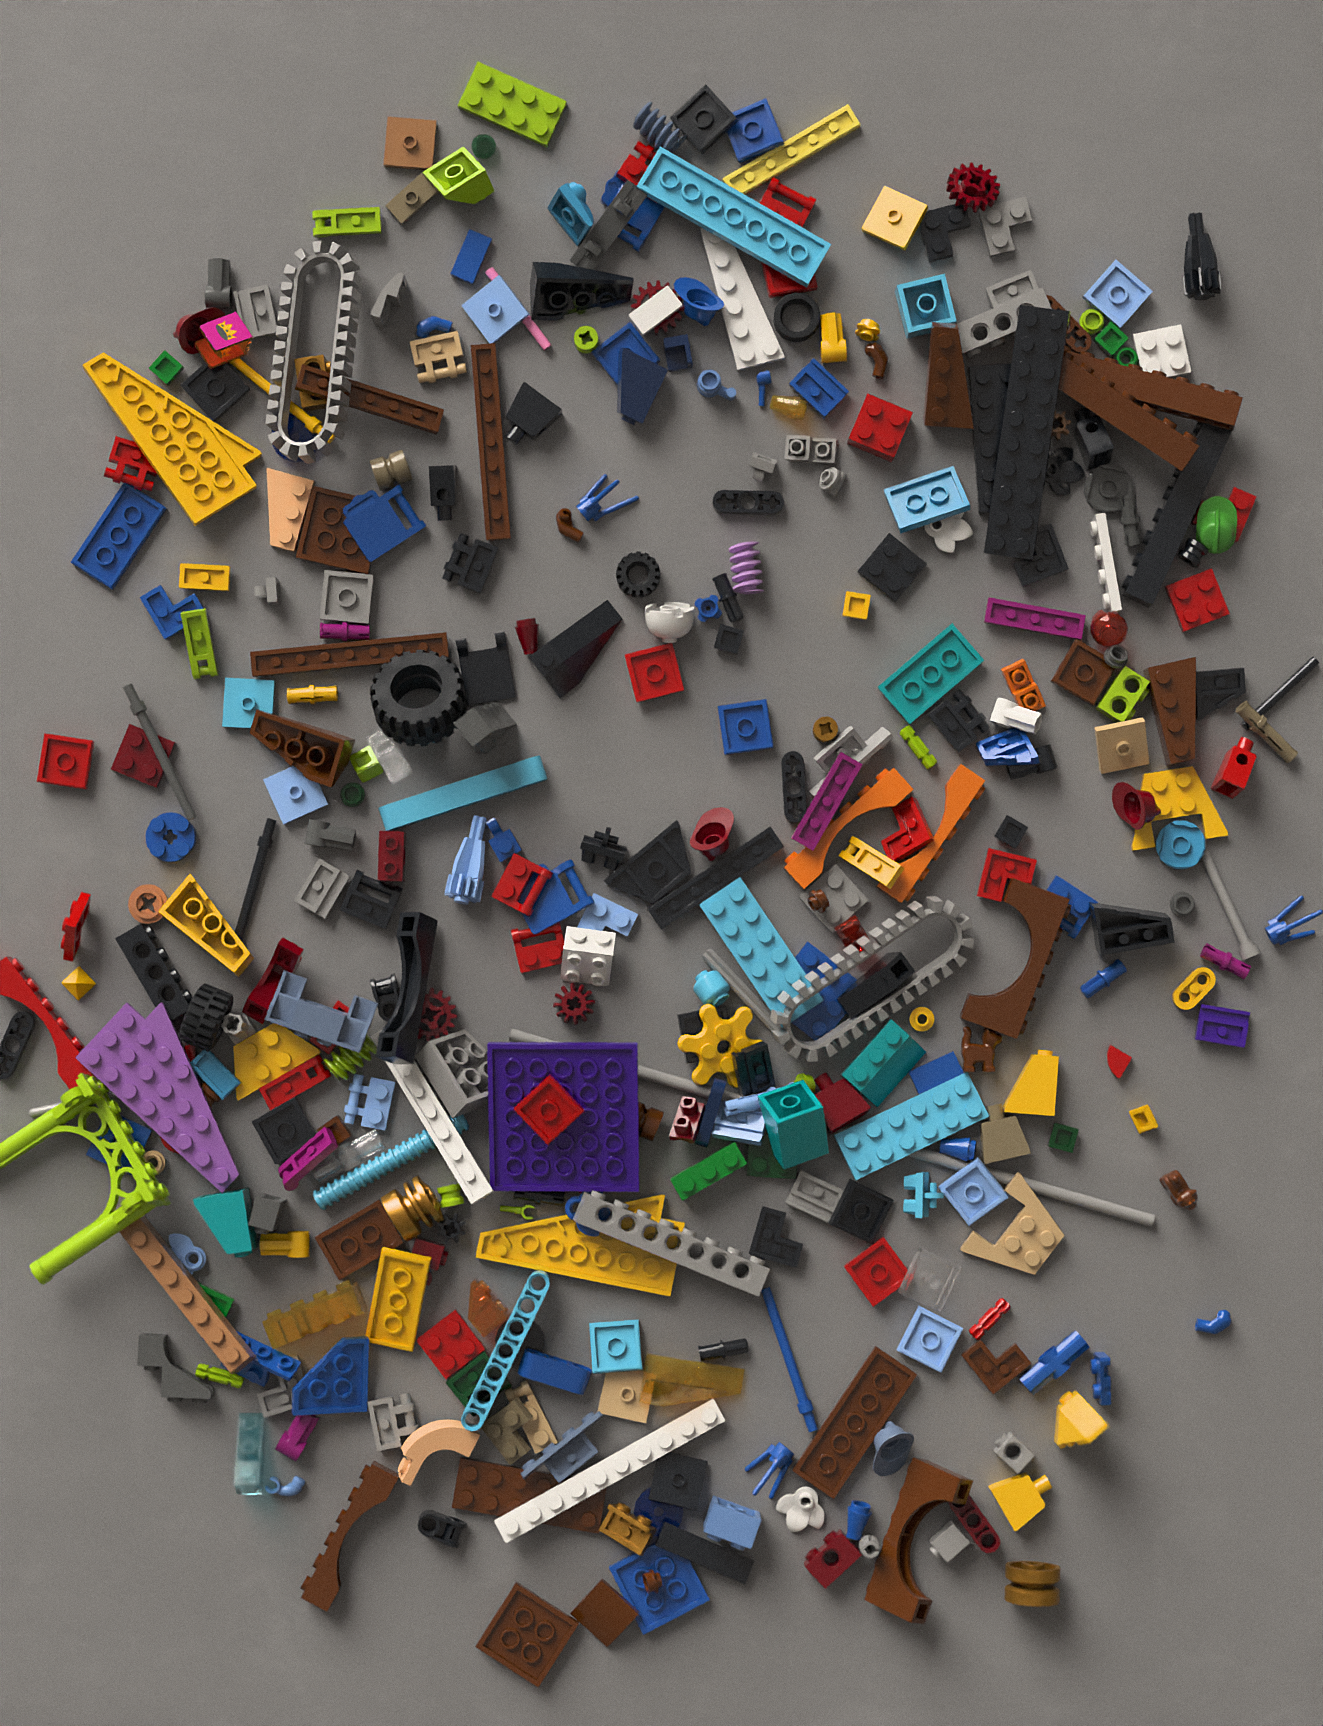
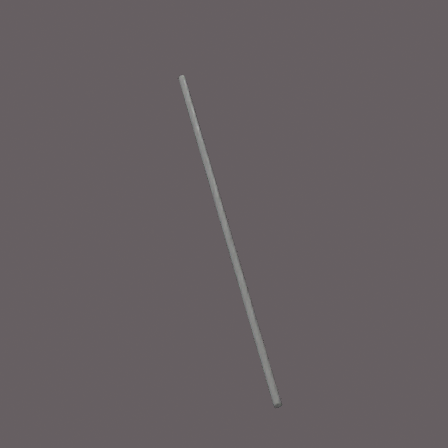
M516 1029L511 1030L509 1041L557 1042ZM638 1065V1078L709 1098L712 1086L697 1085L691 1080ZM724 1090L721 1102L737 1099L741 1096L740 1094ZM845 1126L844 1128L840 1129L839 1131L833 1133V1135L838 1134V1133H840V1132H842V1131H844V1130L850 1128V1126ZM926 1148L908 1155L912 1158L957 1171L970 1163V1161L966 1162ZM986 1166L999 1183L1008 1185L1015 1176V1174ZM1024 1177L1036 1194L1152 1227L1155 1218L1153 1214Z

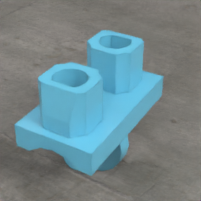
M918 1172L915 1175L904 1176V1189L915 1190V1199H904L903 1212L915 1215V1218L929 1217V1208H937V1198H944V1193L937 1192V1183H930L929 1191V1172Z

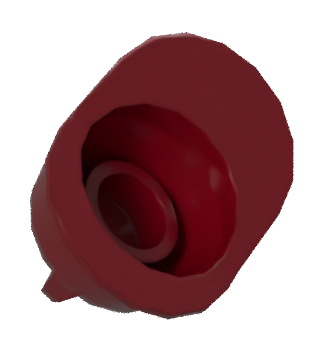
M212 307L195 314L185 315L178 321L173 336L178 339L182 350L188 354H197L199 352L195 344L208 339L200 325L226 316V314L220 309Z
M1118 782L1114 786L1112 791L1113 807L1121 819L1130 824L1134 829H1142L1144 824L1151 822L1155 816L1161 814V809L1156 805L1154 796L1149 791L1137 790L1125 782Z
M718 807L703 814L690 838L691 847L699 850L709 861H714L716 856L726 852L730 844L729 834L734 824L733 813L728 808Z

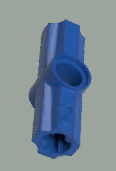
M1074 1330L1056 1347L1052 1346L1038 1358V1362L1019 1379L1032 1395H1035L1052 1379H1057L1070 1368L1071 1363L1090 1346Z

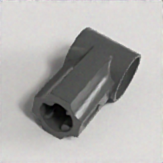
M223 258L208 260V286L205 287L206 308H232L230 260Z
M309 819L304 844L324 848L330 846L353 851L356 830Z

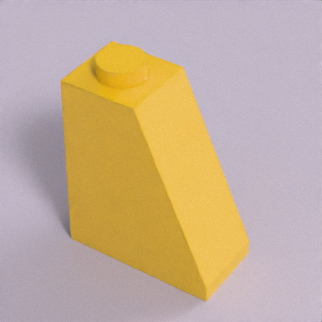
M1038 1050V1054H1031L1002 1107L1003 1112L1055 1116L1059 1056H1052L1053 1051Z

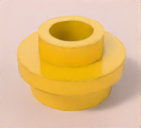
M917 1007L911 1012L909 1021L915 1030L927 1031L934 1024V1015L926 1007ZM921 1014L927 1018L924 1024H920L917 1020Z

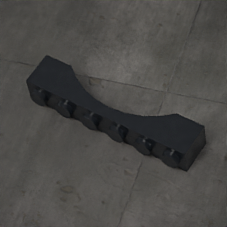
M400 912L396 937L402 961L401 988L394 1012L387 1025L379 1034L376 1051L377 1058L392 1064H414L438 923V920L421 912Z

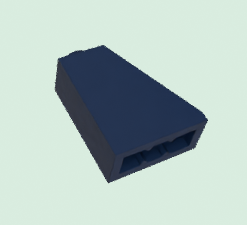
M620 348L618 355L617 412L623 415L621 420L631 425H635L636 422L643 424L668 369L626 348Z

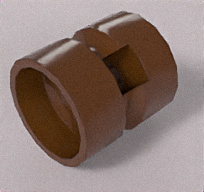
M639 1102V1136L653 1142L664 1112L653 1107L646 1109L645 1104Z

